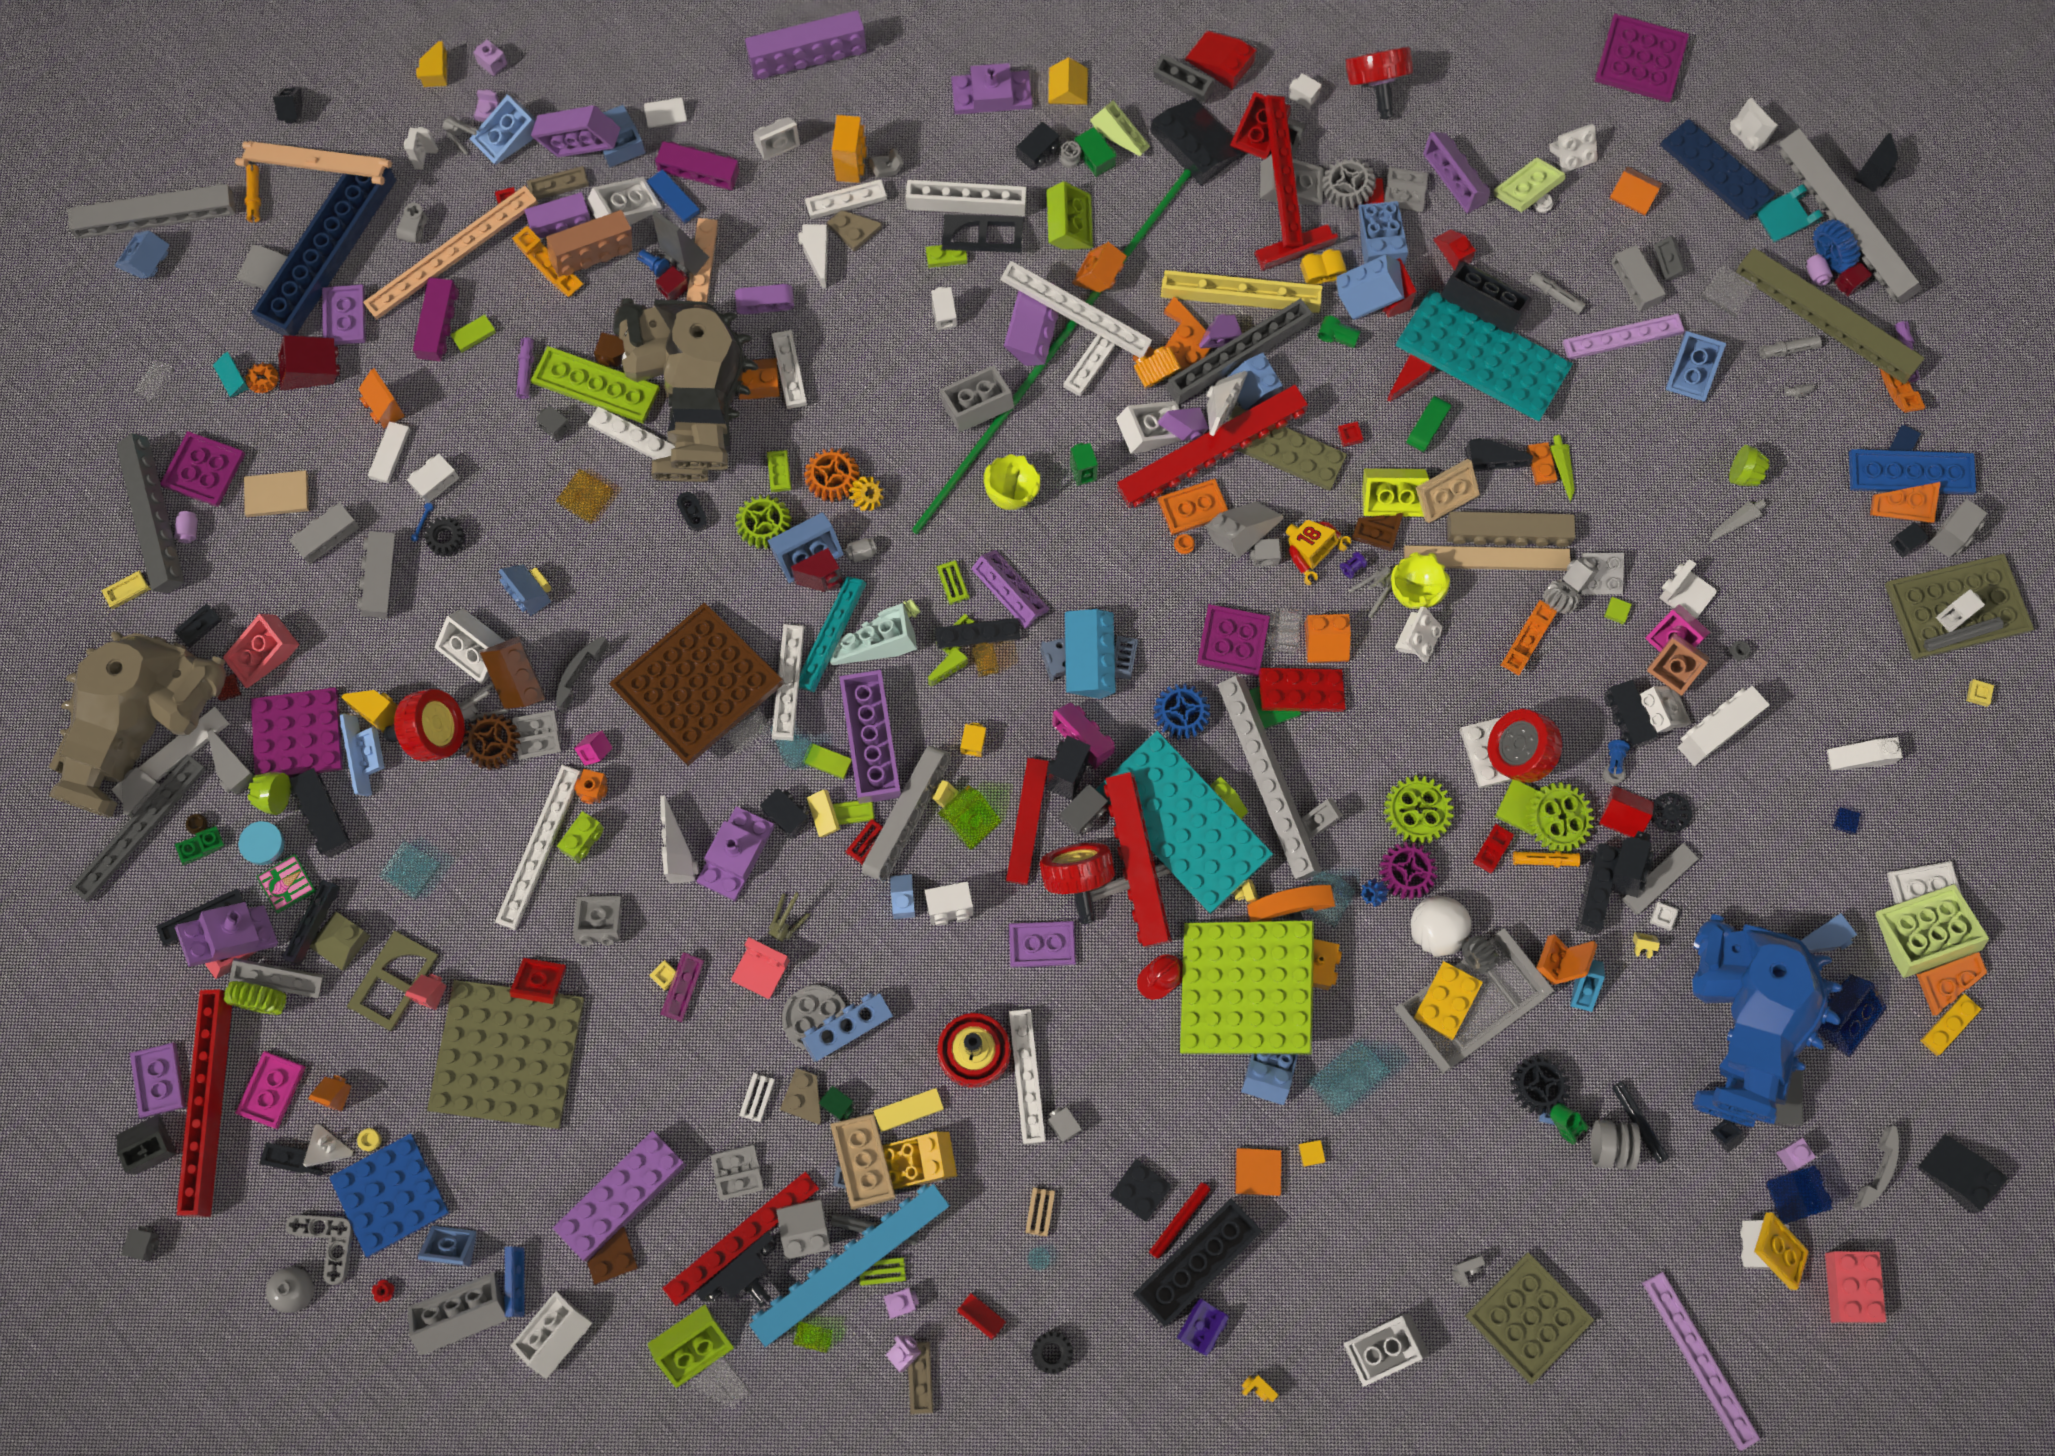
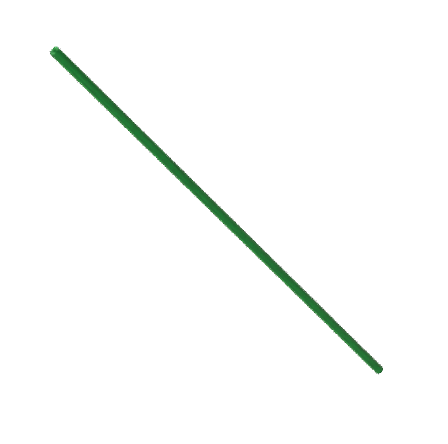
M1184 170L1122 252L1126 255L1124 262L1191 176L1190 170ZM1092 291L1085 302L1092 306L1102 291ZM1070 320L1049 348L1045 365H1036L1013 395L1014 407L1078 323ZM1014 408L999 414L911 529L915 534H919Z

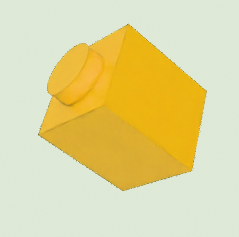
M979 723L965 724L960 747L961 754L982 757L986 727Z

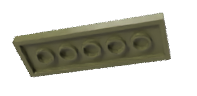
M1235 406L1228 421L1247 410ZM1286 427L1281 429L1275 428L1270 431L1267 437L1263 439L1257 438L1247 448L1236 450L1328 491L1331 490L1347 456L1342 451Z

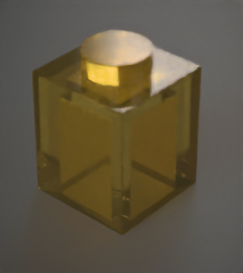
M980 643L972 648L978 678L999 673L993 643Z

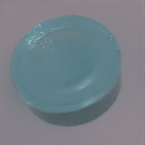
M1036 1247L1029 1252L1027 1261L1033 1270L1041 1271L1049 1265L1050 1255L1044 1248Z

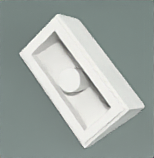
M683 98L644 104L648 128L687 122Z

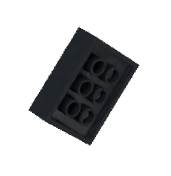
M1196 98L1168 108L1152 120L1151 134L1185 169L1191 171V176L1201 186L1246 153L1230 146L1233 137Z

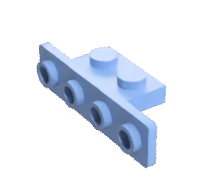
M341 714V728L354 793L356 795L370 796L372 791L369 775L385 768L378 730L371 727L360 732L357 716Z

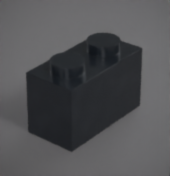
M1042 121L1016 147V158L1034 171L1038 166L1044 165L1051 153L1054 154L1059 149L1060 135Z
M777 788L760 804V808L792 840L810 822L807 816L809 812L801 804L797 806L793 802L794 798L788 791L782 792Z

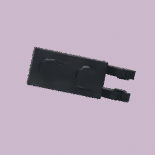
M269 1142L265 1143L259 1164L301 1174L309 1173L318 1176L323 1174V1171L320 1169L308 1168L303 1165L307 1153L306 1150Z

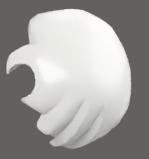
M1433 896L1423 900L1413 911L1411 918L1412 938L1415 943L1422 946L1423 951L1432 953L1434 957L1455 954L1468 940L1467 937L1471 933V918L1467 909L1457 900L1451 897Z

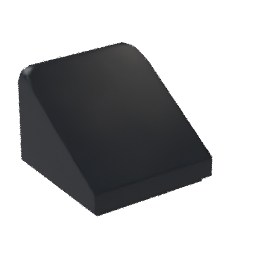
M1724 1120L1711 1130L1712 1135L1727 1153L1744 1141L1743 1131L1731 1121Z

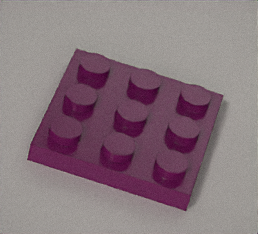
M187 431L160 485L165 489L219 507L245 453L239 449Z
M1208 604L1196 665L1258 677L1270 616Z

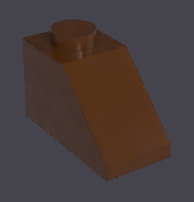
M601 332L594 351L597 362L605 367H609V365L613 367L622 365L625 352L623 340L618 336Z

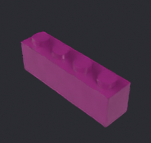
M662 141L655 160L658 172L663 169L666 174L733 191L740 172L738 160L732 157L718 156L713 152L699 151L694 147L687 148L675 142L668 143Z
M430 277L428 279L413 346V352L417 359L441 362L442 356L446 354V338L451 332L450 320L455 314L454 301L458 299L459 295L458 288H456L453 280Z

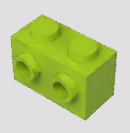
M582 811L557 847L563 854L580 863L588 855L593 843L601 837L604 828L600 822Z

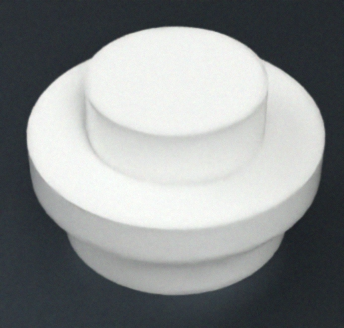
M1545 194L1533 203L1534 209L1541 213L1548 212L1553 206V201L1549 194Z

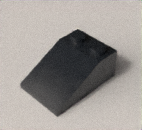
M1946 1134L1940 1138L1917 1167L1970 1214L1981 1212L2008 1179L1989 1161Z

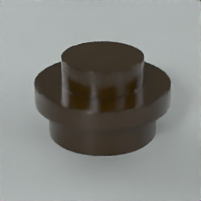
M193 814L187 818L185 827L189 833L195 835L207 829L208 820L202 814Z

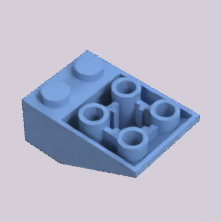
M624 105L603 112L620 127L615 147L613 149L601 150L609 168L646 153L641 137Z
M1398 201L1359 205L1364 264L1386 254L1394 259L1401 258L1405 265L1408 249Z
M1251 1054L1241 1092L1284 1105L1290 1091L1298 1054Z

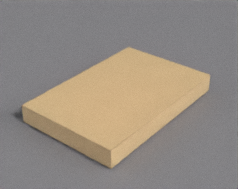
M1469 459L1462 461L1416 487L1423 516L1427 523L1438 519L1480 495L1472 461Z
M307 471L244 477L245 516L255 517L309 511Z

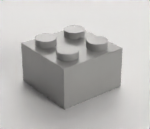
M1966 498L1948 516L1928 544L1948 558L1954 553L1959 554L1973 540L1974 533L1978 532L1985 524L1983 519L1987 512Z

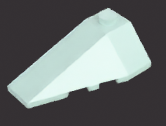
M901 603L878 613L879 617L870 623L866 621L862 624L861 629L842 637L834 650L830 663L832 665L895 657L917 650L915 632L904 604Z

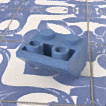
M524 564L502 568L498 571L502 577L499 581L522 612L527 611L532 616L551 602L548 595Z

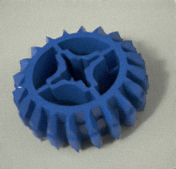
M1832 219L1820 224L1816 228L1813 236L1815 242L1813 246L1816 247L1815 252L1826 259L1829 268L1834 273L1844 272L1859 261L1860 252L1858 250L1860 247L1857 245L1858 240L1854 238V234L1851 233L1850 228L1846 227L1845 223Z
M1186 683L1183 684L1182 689H1180L1178 684H1175L1174 690L1169 686L1167 687V693L1162 691L1160 693L1161 698H1156L1158 705H1155L1153 708L1157 712L1154 714V719L1158 720L1156 725L1157 727L1163 726V733L1169 730L1170 738L1173 737V734H1177V740L1181 739V735H1184L1187 740L1189 739V733L1196 737L1197 731L1203 732V725H1208L1209 721L1206 718H1210L1211 715L1208 712L1210 704H1205L1207 697H1201V690L1197 693L1194 692L1195 686H1192L1189 690ZM1176 698V706L1165 711V706ZM1184 698L1191 700L1194 704L1186 703ZM1180 706L1181 709H1184V711H1186L1184 718L1183 715L1180 714V712L1178 713ZM1194 713H1199L1198 719L1188 725V718L1194 716ZM1170 720H1177L1180 726L1172 723Z

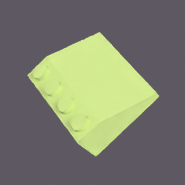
M1955 884L1875 913L1891 958L1903 978L1981 951L1989 940V937Z

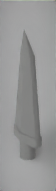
M1761 499L1755 504L1750 501L1746 502L1713 531L1709 543L1761 517L1762 513L1759 510L1766 506L1764 500Z

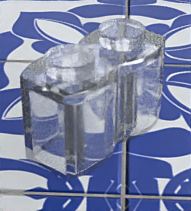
M1276 607L1275 612L1270 614L1269 625L1273 626V633L1269 632L1268 645H1271V651L1296 654L1299 643L1301 610Z

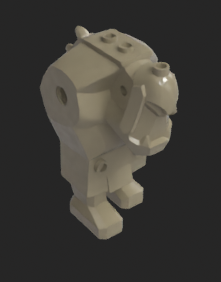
M114 631L111 633L113 641L102 645L98 649L88 648L86 650L88 656L78 664L77 672L71 673L66 677L68 682L74 683L72 698L64 701L61 708L71 712V724L68 729L60 730V734L64 738L49 765V768L62 774L61 780L53 786L49 797L105 818L112 817L117 803L99 789L102 781L122 782L126 773L133 768L135 761L139 759L142 746L153 735L157 721L175 735H189L198 726L199 715L207 700L211 699L212 696L218 697L221 693L226 678V671L223 667L225 660L215 656L212 657V660L197 658L181 644L174 642L172 645L166 643L167 640L161 637L154 636L152 638L139 633L129 634L124 637L121 633Z

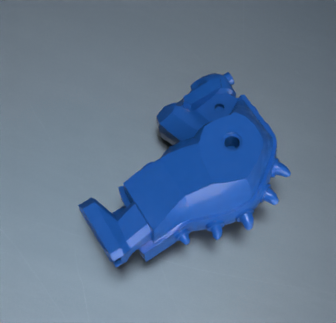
M1712 914L1710 920L1704 922L1699 928L1693 948L1698 950V955L1701 958L1699 970L1692 979L1693 995L1705 1004L1732 1003L1731 1012L1734 1029L1730 1028L1727 1037V1041H1730L1729 1052L1719 1066L1720 1074L1727 1078L1725 1088L1716 1087L1715 1091L1697 1090L1693 1107L1702 1113L1747 1127H1754L1756 1120L1774 1124L1777 1117L1776 1104L1785 1105L1792 1073L1796 1070H1805L1806 1068L1805 1064L1796 1057L1806 1046L1824 1049V1042L1818 1037L1819 1033H1817L1822 1024H1826V1022L1835 1025L1840 1024V1018L1828 1006V997L1830 996L1829 993L1841 991L1842 986L1834 981H1826V978L1821 976V967L1831 963L1832 958L1826 955L1815 956L1811 954L1806 945L1799 939L1790 937L1785 933L1768 931L1763 927H1754L1747 924L1744 925L1742 931H1736L1734 926L1724 923L1722 916Z

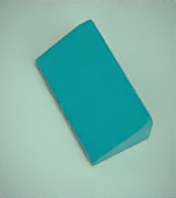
M227 351L213 364V367L229 397L232 398L249 388L232 356Z

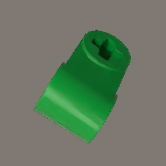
M1559 1103L1551 1110V1120L1556 1125L1560 1135L1570 1144L1575 1145L1577 1143L1576 1139L1581 1133L1589 1129L1580 1114L1566 1105Z

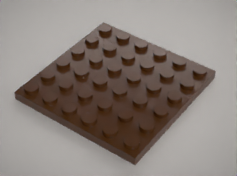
M704 602L614 678L609 685L688 767L784 684V681Z

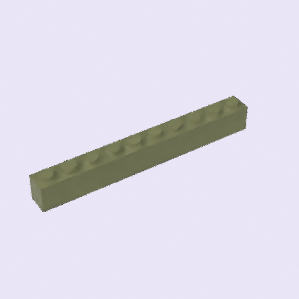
M1753 248L1748 253L1735 273L1903 384L1908 382L1925 359L1919 352L1910 349L1900 340L1893 338L1883 329L1870 323L1865 317L1851 311L1848 306L1834 300L1831 295L1820 291L1814 284L1803 280L1798 274L1786 269L1781 263L1774 261L1756 248Z

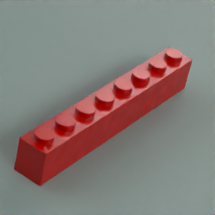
M1128 772L1106 778L1107 784L1104 785L1106 796L1110 797L1111 805H1109V812L1111 818H1114L1116 826H1113L1116 839L1119 838L1121 847H1118L1120 859H1124L1125 868H1123V875L1125 880H1128L1130 889H1127L1130 902L1133 901L1135 910H1132L1134 922H1138L1139 931H1137L1138 942L1143 944L1145 948L1171 943V934L1135 775Z

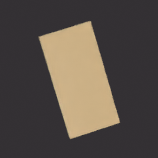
M874 1114L830 1124L851 1210L895 1199Z

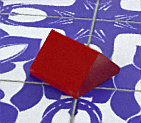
M1613 785L1599 825L1628 837H1635L1637 831H1645L1653 815L1654 803L1651 800Z

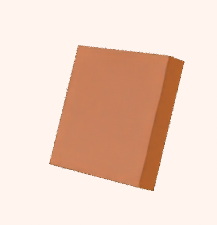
M1237 1148L1235 1194L1281 1196V1150Z

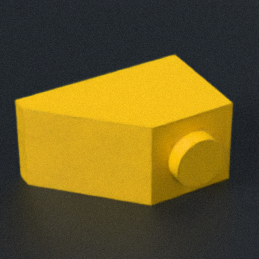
M438 41L419 59L416 75L417 79L421 80L423 87L447 86V51L443 41Z

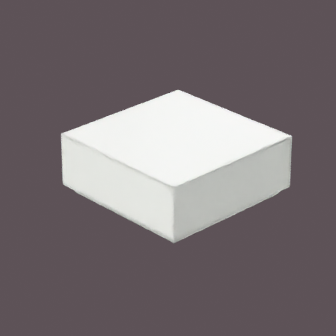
M1657 902L1650 923L1671 931L1679 909Z

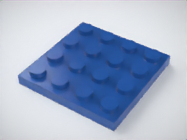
M411 1133L329 1177L366 1258L379 1253L450 1214L422 1152Z

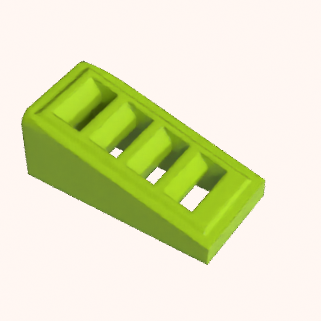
M954 648L928 676V684L932 687L968 664V658L957 648Z

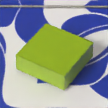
M1611 597L1604 617L1624 624L1632 604Z

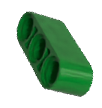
M1434 395L1406 443L1424 453L1447 416L1452 404Z

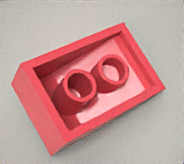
M259 613L223 656V659L244 687L249 688L286 661L299 646V643L277 615Z

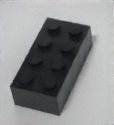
M1462 261L1452 273L1441 294V297L1445 298L1447 302L1462 307L1464 311L1473 313L1484 322L1491 323L1501 331L1510 334L1513 333L1533 300L1532 297L1465 261Z

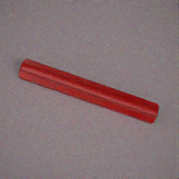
M1203 1182L1199 1184L1150 1249L1149 1253L1154 1258L1159 1259L1209 1193L1210 1187Z

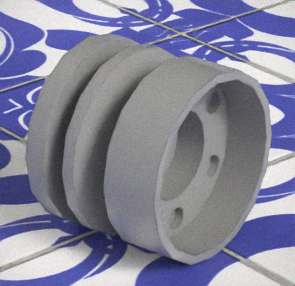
M1596 1120L1591 1134V1159L1594 1167L1612 1168L1615 1160L1618 1169L1626 1167L1627 1170H1635L1638 1165L1641 1149L1638 1125L1636 1123H1628L1626 1125L1625 1122H1619L1617 1128H1615L1613 1121Z

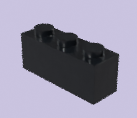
M1630 680L1609 687L1604 693V700L1606 705L1611 708L1614 724L1621 731V740L1627 742L1630 746L1629 751L1653 743L1658 736L1650 722L1645 706L1642 705L1641 697L1634 681Z

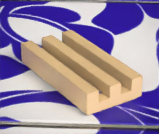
M1033 1188L1025 1233L1044 1237L1048 1236L1055 1191ZM1036 1194H1041L1035 1230L1031 1229ZM1045 1195H1048L1050 1197L1044 1231H1039Z

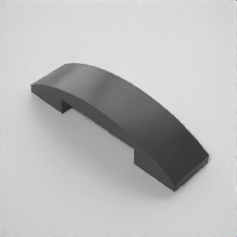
M602 636L584 647L565 670L556 697V706L561 713H565L575 698L570 689L592 658L599 662L609 647L605 637Z

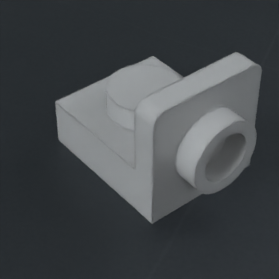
M1482 1256L1452 1266L1454 1269L1452 1271L1453 1279L1456 1284H1460L1461 1288L1469 1286L1464 1272H1467V1275H1471L1481 1271L1479 1267L1485 1265Z

